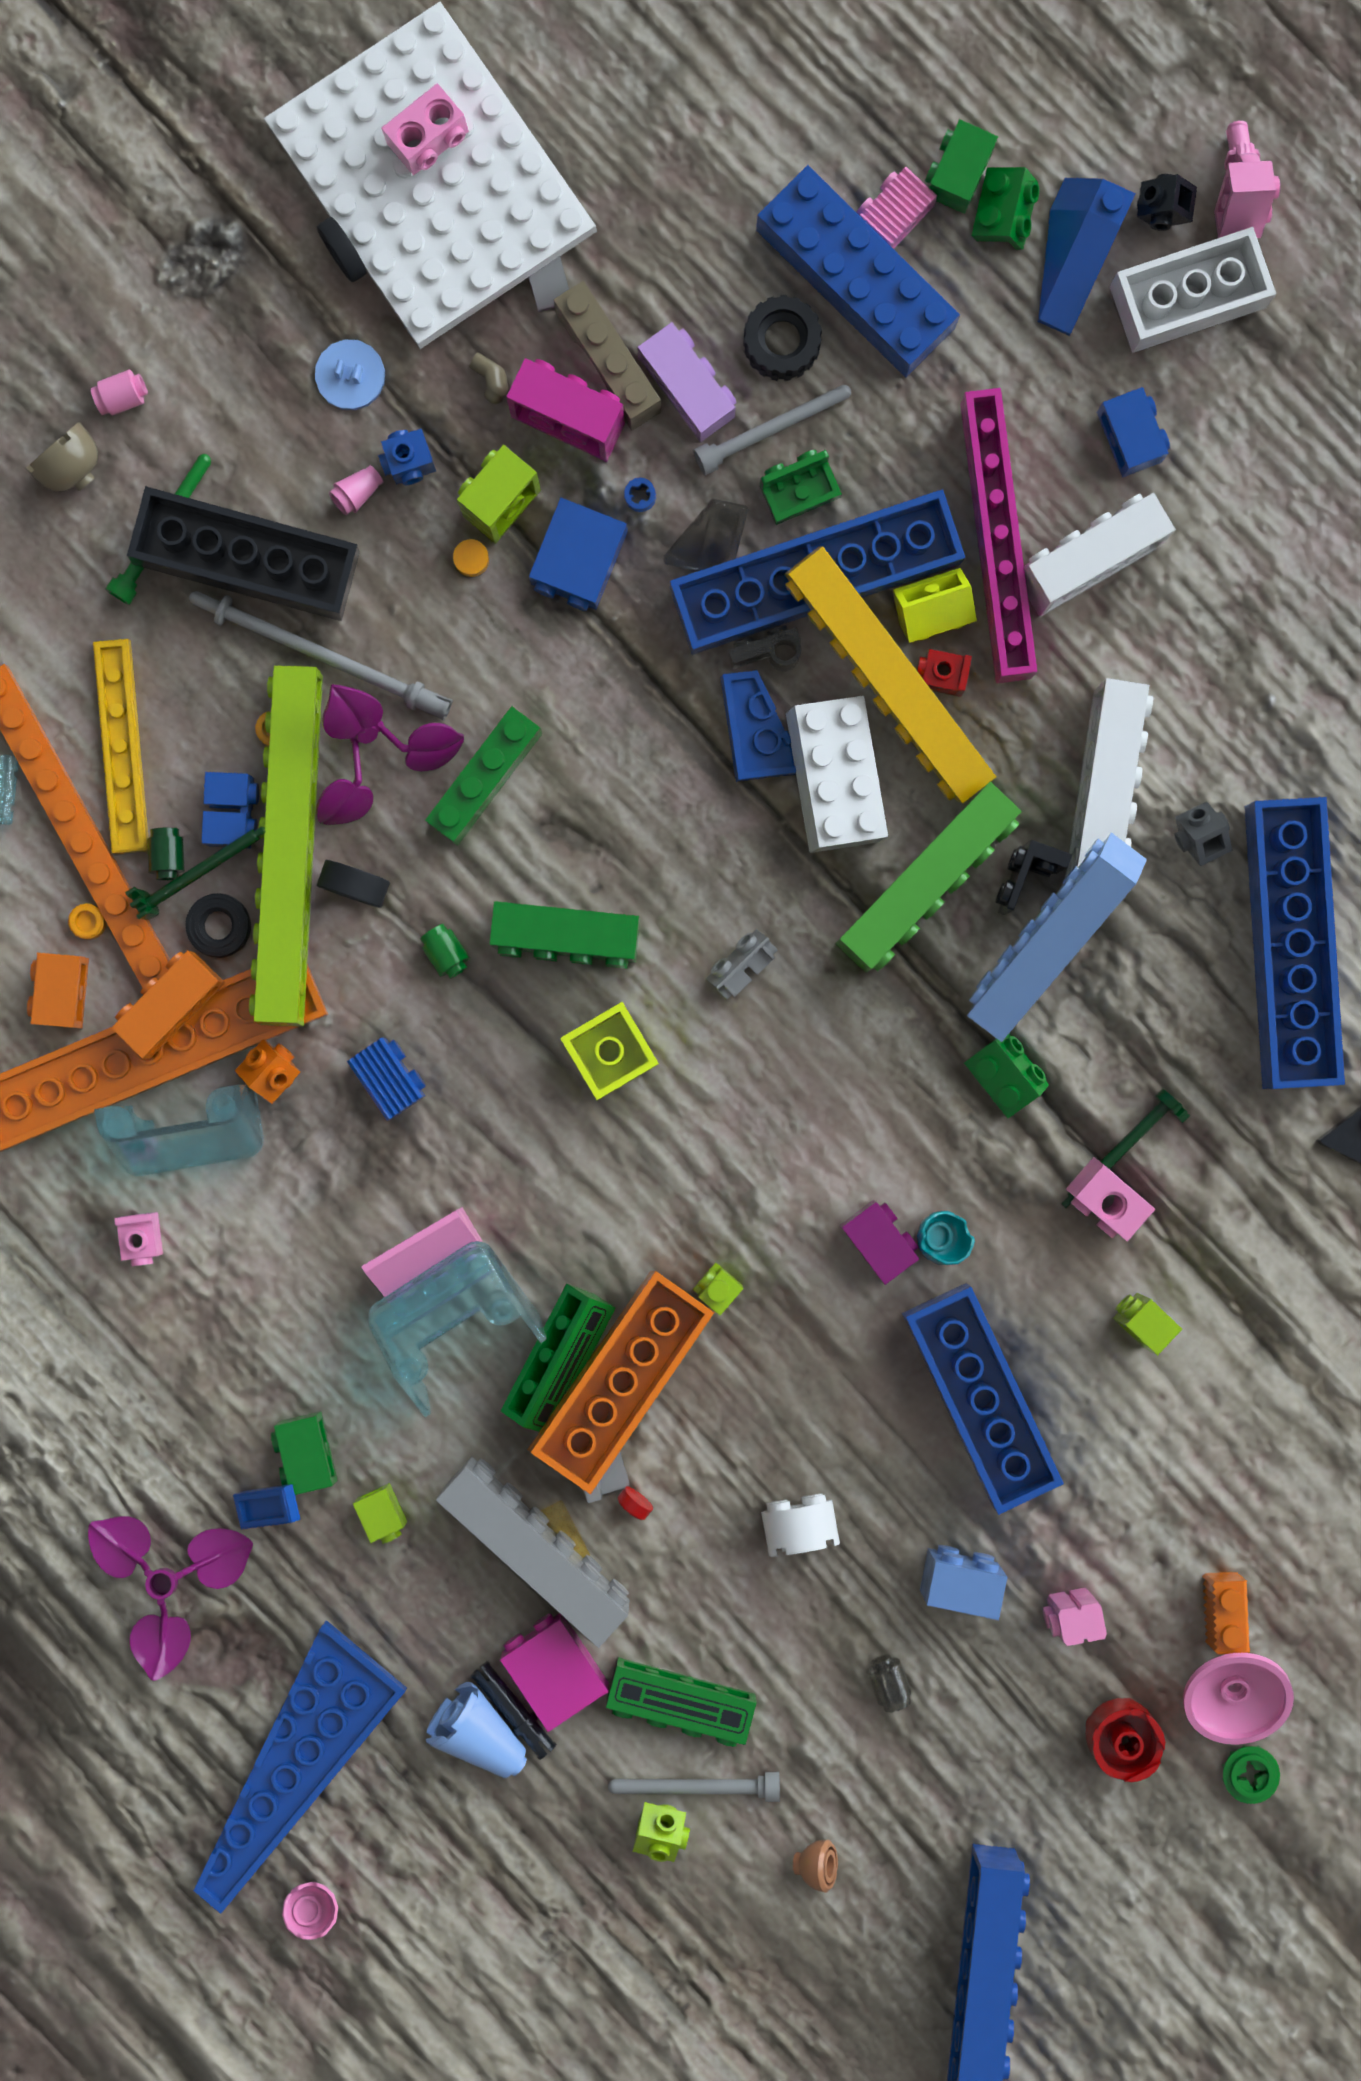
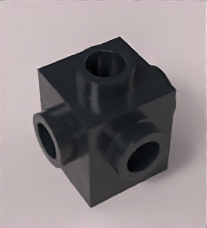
M1160 174L1156 179L1142 181L1140 196L1137 201V217L1148 223L1150 228L1157 231H1167L1172 226L1193 222L1197 187L1178 174Z

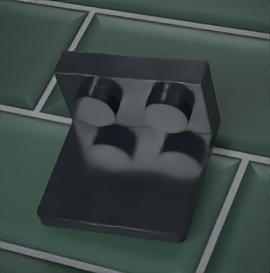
M1034 840L1019 846L1017 850L1014 849L1007 867L1008 870L1012 871L1011 877L1006 883L1001 884L995 903L1000 904L998 913L1006 915L1014 911L1030 865V871L1050 877L1051 874H1058L1067 869L1073 854Z

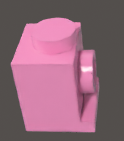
M158 1212L114 1218L118 1230L121 1261L131 1259V1266L153 1264L154 1256L163 1254ZM134 1234L142 1237V1245L140 1247L133 1245L132 1236Z

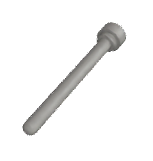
M841 385L718 446L714 443L711 445L705 443L693 449L694 457L700 470L705 476L718 470V465L723 463L724 458L846 400L851 395V389L847 385Z
M765 1772V1776H758V1779H613L608 1784V1790L612 1794H758V1798H765V1802H780L779 1772Z

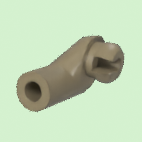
M478 352L473 357L469 367L485 377L486 386L488 387L484 392L485 398L493 404H499L509 390L506 372L501 366Z

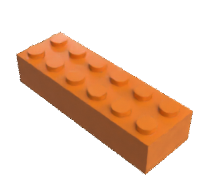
M650 1271L527 1450L591 1495L715 1312L657 1271Z

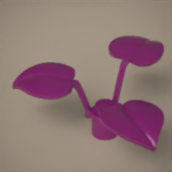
M332 684L329 699L323 713L322 725L325 732L332 738L350 739L355 779L353 783L346 779H338L325 788L317 803V820L320 824L323 823L325 825L349 823L363 817L372 807L374 796L371 789L367 786H360L362 783L359 742L363 744L371 743L377 738L378 732H381L401 752L407 753L405 764L408 768L422 772L435 770L448 763L461 748L464 742L463 733L457 732L446 724L428 723L413 731L409 736L408 745H405L384 726L381 721L383 708L375 697L354 688Z
M119 1516L92 1521L89 1524V1545L99 1567L110 1576L126 1578L134 1572L136 1565L139 1564L144 1571V1575L147 1576L145 1588L148 1595L157 1599L161 1617L154 1614L142 1617L133 1626L130 1633L131 1651L150 1680L156 1681L170 1673L182 1661L190 1646L191 1631L187 1621L178 1616L168 1618L165 1598L176 1591L178 1579L197 1570L199 1581L206 1587L222 1589L232 1585L244 1572L252 1551L253 1542L248 1537L230 1529L216 1528L203 1531L194 1537L188 1545V1555L194 1564L175 1573L169 1568H159L152 1571L147 1562L141 1558L150 1550L151 1536L146 1525L140 1520L130 1516Z

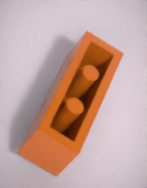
M187 950L184 954L179 952L173 956L166 964L168 971L159 980L156 977L151 979L140 991L143 996L134 1005L129 1003L124 1006L115 1016L117 1022L111 1028L143 1059H151L225 983L195 952Z

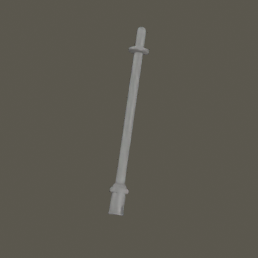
M197 591L192 592L189 596V601L193 605L215 614L214 623L221 626L226 620H229L398 695L404 699L409 709L415 710V708H418L443 721L451 709L452 699L425 689V684L418 681L415 684H405L232 607L233 599L231 596L225 595L221 601Z

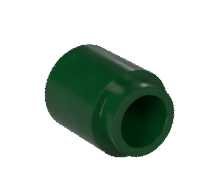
M163 827L151 829L150 837L147 838L148 873L156 874V880H174L178 877L179 873L185 872L183 837L179 836L178 828Z

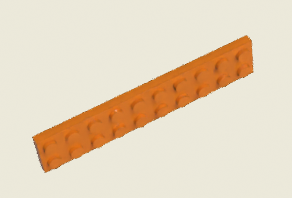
M308 964L304 1025L329 1015ZM251 969L223 980L225 982L224 985L151 1059L141 1058L110 1027L0 1073V1152L259 1044L262 1039L267 1041L299 1026L260 1025L254 1022V1016H250L249 1000L251 994H255L256 980H252Z

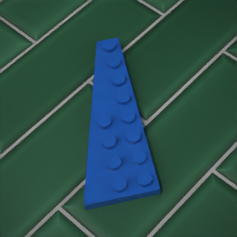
M327 1620L319 1629L193 1890L220 1914L407 1689L405 1685Z

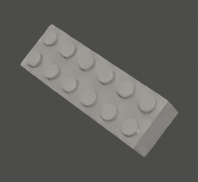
M471 1456L443 1487L436 1501L595 1646L600 1648L628 1616L630 1600L626 1597L629 1594L627 1589L615 1579H612L611 1582L600 1573L602 1567L591 1556L586 1555L583 1558L573 1548L576 1544L567 1534L561 1530L558 1533L552 1530L547 1525L549 1519L543 1512L534 1506L530 1510L520 1500L523 1496L513 1485L508 1482L503 1485L494 1477L496 1471L488 1462L482 1458L477 1461Z

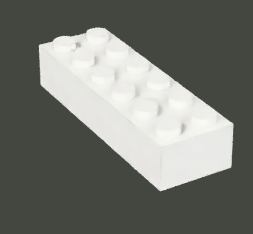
M1106 678L1093 692L1069 853L1073 855L1066 869L1065 878L1075 866L1079 868L1086 858L1085 854L1097 839L1104 842L1113 833L1131 847V838H1126L1128 824L1134 823L1137 811V803L1132 802L1134 788H1139L1142 778V767H1137L1139 753H1144L1148 739V732L1143 731L1145 717H1150L1153 706V696L1148 695L1150 685Z

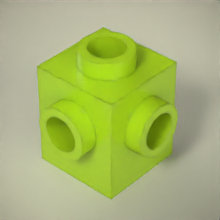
M644 1802L632 1852L647 1855L650 1859L658 1862H675L679 1849H686L690 1828L684 1827L687 1812L679 1811L671 1805H655Z

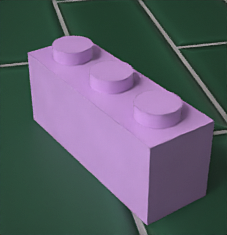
M671 322L638 346V358L701 443L735 418L734 405L737 402L725 385L720 387L713 376L716 374L709 361L705 357L699 359L692 348L695 345L689 334L683 328L679 331Z

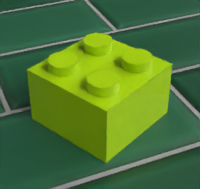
M504 444L498 451L492 450L485 457L481 464L483 469L475 479L469 477L458 490L459 497L457 499L463 517L495 544L541 491L537 472Z

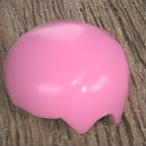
M316 1882L304 1883L294 1887L283 1903L282 1917L287 1930L303 1940H314L325 1936L337 1919L338 1905L335 1895L327 1886Z

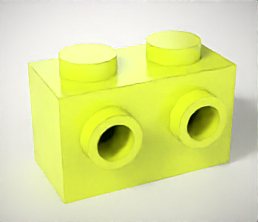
M961 568L893 589L899 625L909 643L925 640L933 635L951 629H959L964 625L977 621L972 587Z

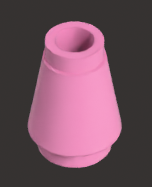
M369 465L366 469H362L334 483V488L329 492V495L336 507L344 515H348L350 512L356 513L376 491L378 486L383 483V480L377 470Z

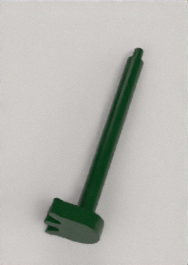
M261 826L255 831L253 829L151 895L147 891L137 889L136 887L126 891V895L133 900L130 906L138 910L137 918L150 920L157 916L160 903L257 842L259 836L266 833L265 828Z
M1162 1088L1155 1095L1159 1103L1100 1162L1108 1169H1111L1168 1111L1181 1123L1185 1122L1190 1115L1183 1108V1105ZM1070 1192L1067 1193L1068 1197L1061 1203L1065 1208L1075 1198Z

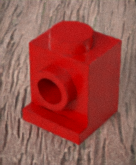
M929 649L926 657H919L916 670L932 691L961 697L966 690L972 656H962ZM940 664L947 665L950 670L949 674L945 676L940 675L937 671V666Z

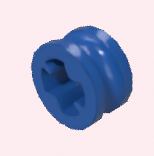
M642 477L634 478L626 485L624 498L628 507L633 511L646 512L655 504L656 491L648 479ZM642 486L648 489L646 494L650 495L647 501L641 500L638 504L634 503L632 500L635 498L634 495H630L633 489L639 491Z

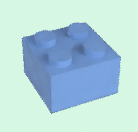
M938 1545V1550L928 1548L920 1585V1592L927 1606L999 1620L1008 1577L998 1562H994L995 1557L974 1552L973 1557L959 1554V1549L945 1545Z

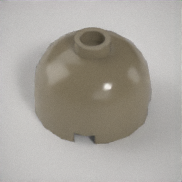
M78 422L25 469L43 487L54 492H65L74 486L78 491H81L95 478L91 471L98 463L99 453L90 433Z

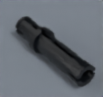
M486 1661L480 1668L489 1679L486 1680L478 1670H475L470 1677L475 1680L504 1717L514 1727L512 1732L516 1737L520 1735L536 1754L539 1760L543 1759L548 1754L538 1742L542 1741L550 1752L556 1747V1742L537 1723L538 1717L536 1714L528 1712L521 1701L518 1700L492 1668L490 1662Z

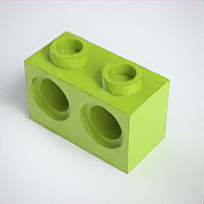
M1136 1293L1134 1296L1131 1294L1127 1295L1115 1308L1118 1313L1113 1319L1143 1348L1157 1356L1183 1330L1152 1299Z

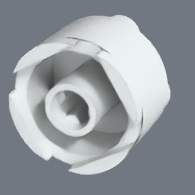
M821 1493L801 1497L802 1504L790 1506V1501L787 1500L766 1503L767 1511L761 1512L769 1556H777L776 1549L782 1548L783 1552L786 1551V1555L827 1548L826 1540H831V1544L834 1546L839 1545L840 1541L832 1500H826L825 1495Z

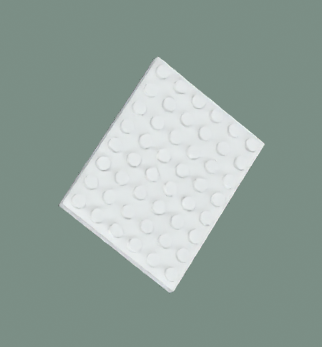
M441 2L421 13L264 118L267 126L327 214L333 217L341 226L362 259L366 271L420 349L597 232L596 225ZM438 83L464 114L469 132L466 133L465 138L459 145L454 148L449 147L440 154L436 162L429 169L420 170L413 176L387 145L381 128ZM439 118L434 124L442 125L449 119ZM412 140L407 144V147H416L421 141Z

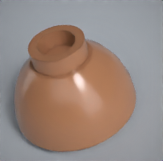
M830 1840L815 1841L808 1845L803 1852L795 1853L793 1859L795 1875H801L807 1885L819 1892L827 1893L833 1887L837 1876L838 1857L836 1848Z

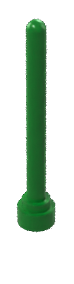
M201 454L198 456L175 492L176 495L190 498L211 465L209 455ZM130 563L124 574L119 573L117 578L112 577L105 590L121 602L130 605L137 594L135 589L138 585L135 582L144 568Z

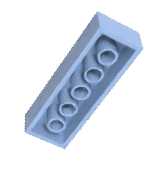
M1113 833L1104 842L1097 839L1085 854L1086 858L1079 868L1075 866L1069 872L1057 894L1053 892L1041 907V912L1036 919H1031L1018 935L1019 939L1013 946L1009 945L992 972L988 971L977 984V989L969 999L973 1005L967 1016L1002 1042L1136 885L1147 859Z

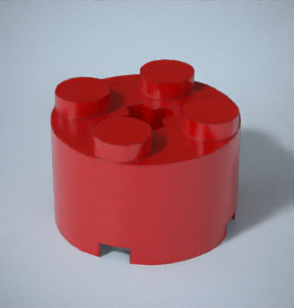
M1131 1698L1112 1699L1098 1706L1087 1718L1085 1724L1086 1743L1092 1756L1105 1774L1125 1782H1138L1155 1773L1161 1764L1160 1760L1165 1750L1166 1742L1161 1727L1144 1706ZM1127 1735L1129 1742L1123 1745L1121 1738Z

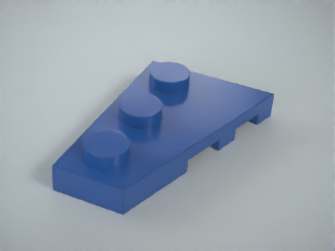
M758 671L723 674L720 679L736 782L795 775L796 767L794 765L790 735L788 731H785L775 711L776 707Z

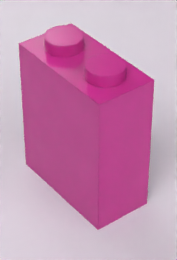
M549 1613L539 1619L533 1625L535 1630L525 1637L521 1633L512 1637L503 1645L505 1650L502 1651L500 1661L547 1732L606 1694L609 1689L608 1680L568 1620L560 1613L554 1617Z

